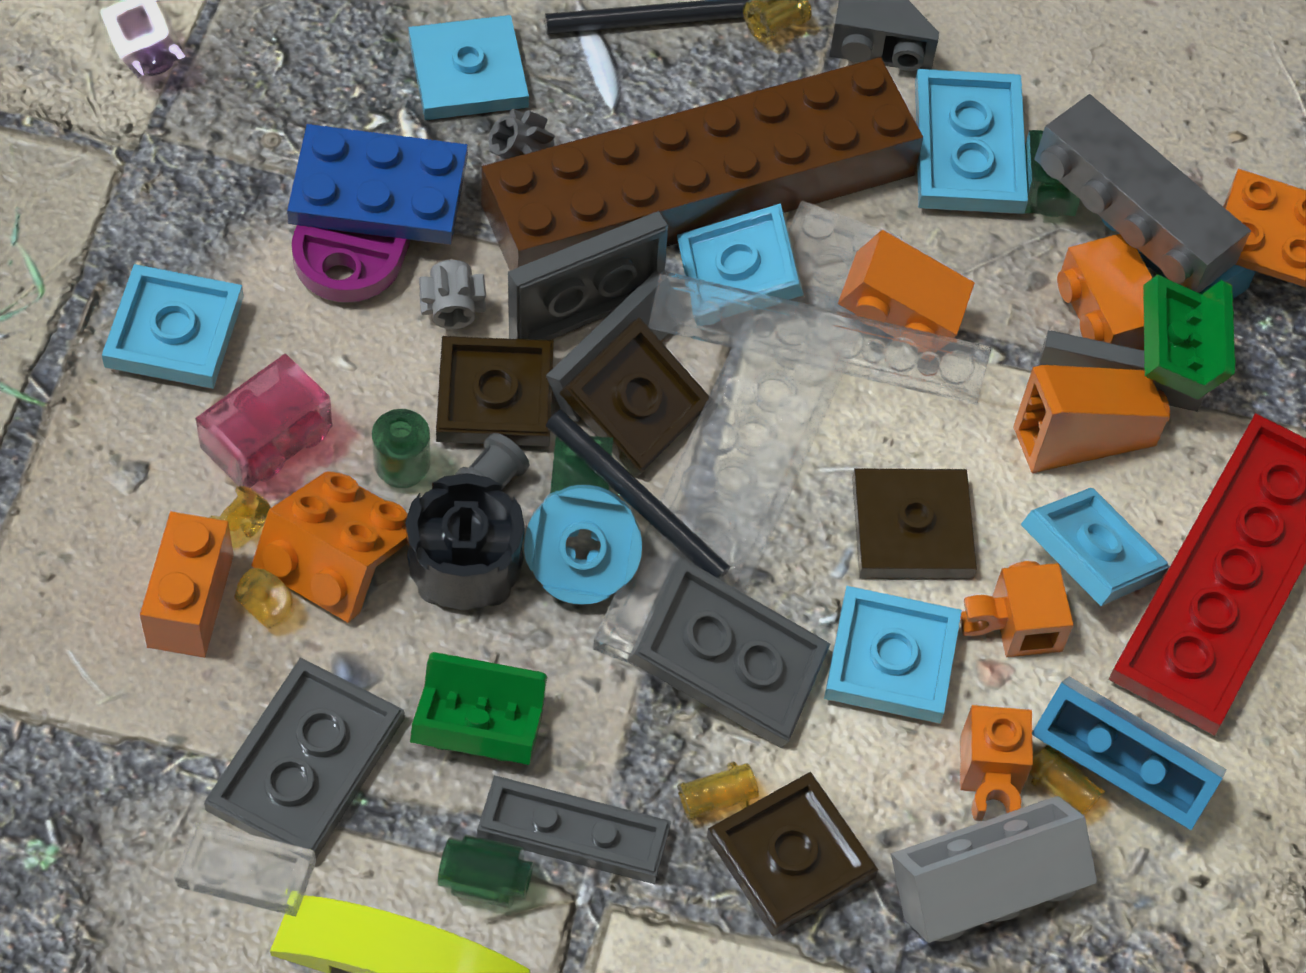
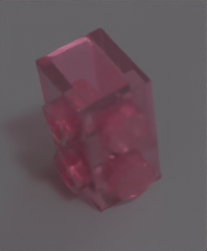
M286 353L195 418L200 448L244 492L259 481L265 482L273 478L283 468L288 459L303 448L309 449L319 444L326 437L329 429L333 427L330 396Z

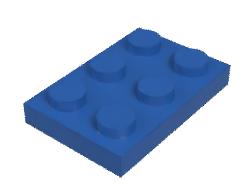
M307 124L287 209L288 224L452 245L468 159V144Z

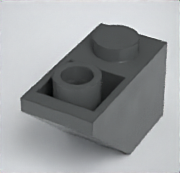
M839 0L829 57L847 59L852 62H864L881 57L885 66L905 71H917L918 69L932 70L939 31L909 0Z

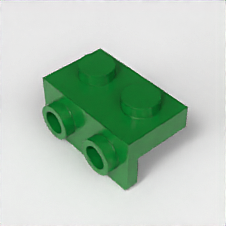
M1158 274L1143 285L1145 377L1199 400L1227 381L1235 373L1236 357L1232 285L1220 280L1203 294H1200Z
M432 652L426 665L424 689L412 722L410 743L431 746L440 750H453L490 757L498 761H511L530 765L542 721L548 677L545 673Z

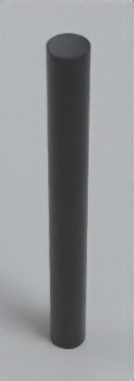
M698 0L545 13L546 34L743 18L750 17V1Z
M563 410L557 411L548 420L546 427L694 565L718 579H721L731 567Z

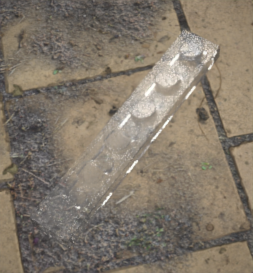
M662 271L659 274L648 326L650 329L974 405L978 404L991 352V347L666 271Z

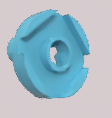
M593 485L569 486L563 490L550 493L533 512L525 534V559L535 578L543 584V588L553 597L573 604L598 603L619 591L624 584L626 585L634 577L642 554L641 530L631 506L622 501L613 492ZM580 529L590 530L591 538L600 541L601 544L599 551H589L585 560L575 558V548L566 546L567 538L578 536Z

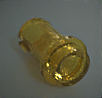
M1047 744L1033 759V766L1029 773L1033 777L1031 784L1034 787L1041 784L1052 795L1061 797L1085 816L1099 801L1105 791L1089 780L1064 757L1063 753Z
M735 761L728 762L726 770L677 785L683 810L690 822L698 817L738 804L744 809L750 805V800L759 798L757 782L748 763L738 766Z

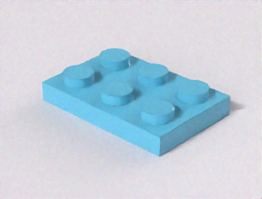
M918 69L915 79L916 124L923 135L917 163L918 208L1024 214L1028 203L1021 75Z

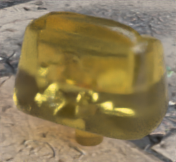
M248 486L236 487L235 492L238 496L225 508L220 516L211 515L209 517L229 522L233 548L243 546L263 527L268 511L271 508V505L265 498Z
M252 568L239 580L234 598L266 628L274 629L287 622L294 615V598L286 585L271 572L261 568Z

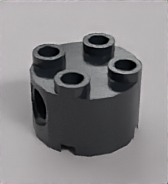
M470 473L444 476L433 482L432 489L425 492L422 497L420 493L411 502L406 519L407 559L410 577L417 585L418 593L423 600L431 604L468 610L488 605L497 606L508 599L511 588L519 580L524 561L522 543L525 525L521 506L513 496L512 501L509 495L502 491V485L493 479Z

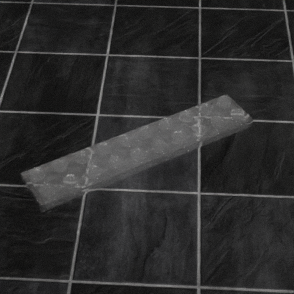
M801 201L788 228L804 295L749 311L709 395V399L706 401L660 498V501L731 566L720 580L744 594L747 593L865 328L866 323L861 321L855 313L840 306L838 301L856 252L882 230L805 201ZM888 232L889 234H891V235L895 236L896 238L902 240V237H901V236H898V235H896V234H893V233ZM650 523L642 536V554L638 569L634 577L626 585L618 587L595 635L593 650L631 665L634 664L627 661L672 563L679 557L692 563Z

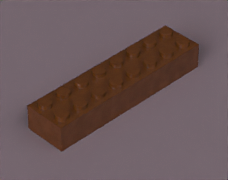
M879 57L481 166V205L509 270L657 211L660 212L668 224L667 246L678 243V234L781 203L783 212L786 213L915 176L923 135L882 58Z

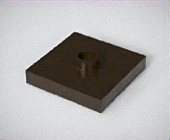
M640 317L632 321L559 392L634 477L641 474L713 402L712 398Z
M442 336L436 442L484 444L490 434L497 433L509 438L517 445L550 446V430L546 427V423L551 418L552 388L546 375L553 369L554 341Z
M854 468L852 485L859 578H974L977 566L967 469Z
M811 771L711 826L707 831L708 840L772 936L779 934L873 880L878 872V868Z

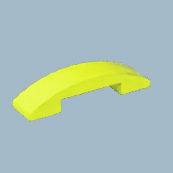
M292 895L270 950L271 956L324 973H331L333 967L351 973H530V969L494 950L435 926L360 904L307 895Z

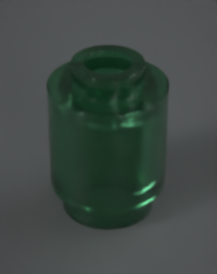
M394 409L382 414L375 421L372 428L374 469L377 475L392 487H412L426 476L430 468V429L428 423L420 414L408 409Z
M467 834L463 840L449 837L440 862L438 886L451 889L452 896L510 909L515 897L526 898L534 864L524 860V847Z

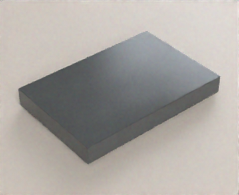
M657 211L508 271L509 339L551 340L595 322L613 312L654 271L665 274L668 224L660 212Z
M679 557L672 563L627 661L781 748L790 741L831 644L696 565Z
M300 657L204 801L205 810L312 866L404 721V709Z

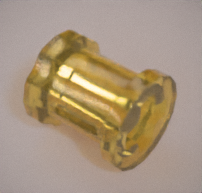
M749 0L743 7V15L748 29L755 39L762 44L772 42L779 31L793 24L800 25L810 21L812 16L811 5L808 0Z

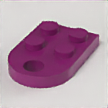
M297 225L292 238L294 269L303 285L322 298L336 302L363 301L380 294L395 281L401 270L411 240ZM337 265L347 266L354 271L350 277L343 280L331 279L325 274L329 268Z

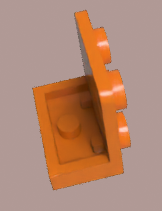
M1238 169L1223 207L1248 227L1251 233L1235 265L1306 287V190Z
M331 471L324 472L269 509L251 566L348 623L361 612L375 568L408 543L406 535L408 513L399 504L383 500L362 488L348 475Z

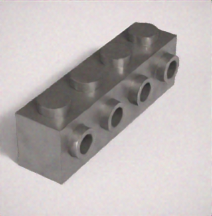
M1091 94L1085 96L1045 126L1034 160L1043 167L1050 177L1059 180L1081 199L1088 210L1098 214L1119 232L1126 243L1137 248L1156 264L1169 280L1199 293L1237 263L1251 230Z

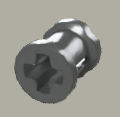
M493 433L486 438L484 442L485 449L469 467L460 468L455 475L470 473L489 477L501 484L503 490L515 475H523L528 470L530 464L527 456L517 444L501 434Z

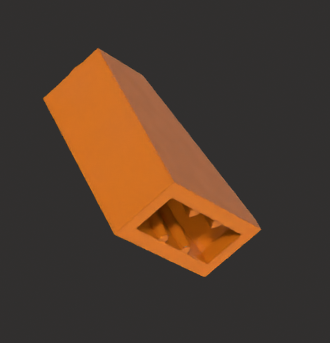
M1040 365L1032 368L1013 428L1031 473L1157 446L1166 422L1169 421L1170 407L1165 393L1162 390L1156 389L1152 379L1145 377V370Z

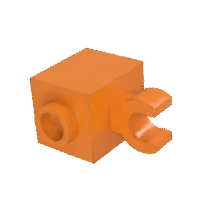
M1035 561L1018 562L1009 568H1002L993 595L965 597L964 606L966 611H962L960 617L963 636H979L1000 629L1006 657L1063 652L1074 626L1059 563L1040 565Z
M972 705L960 736V790L976 791L971 811L975 821H982L986 813V801L994 799L1002 802L1006 808V813L1021 808L1020 794L1033 766L1032 710Z

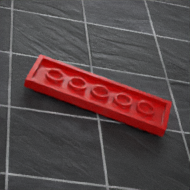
M1256 413L1254 414L1108 680L1210 734L1216 735L1306 564L1305 437Z

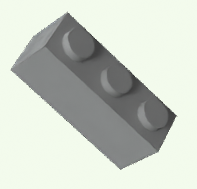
M1059 796L891 853L904 920L928 943L956 939L963 935L965 930L989 921L1010 920L1018 916L1023 909L1046 901L1066 900L1075 895L1077 890L1097 883L1085 816Z

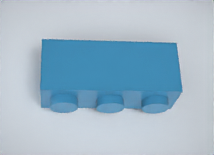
M1070 676L1061 682L1032 731L1034 737L1190 830L1193 829L1227 770Z

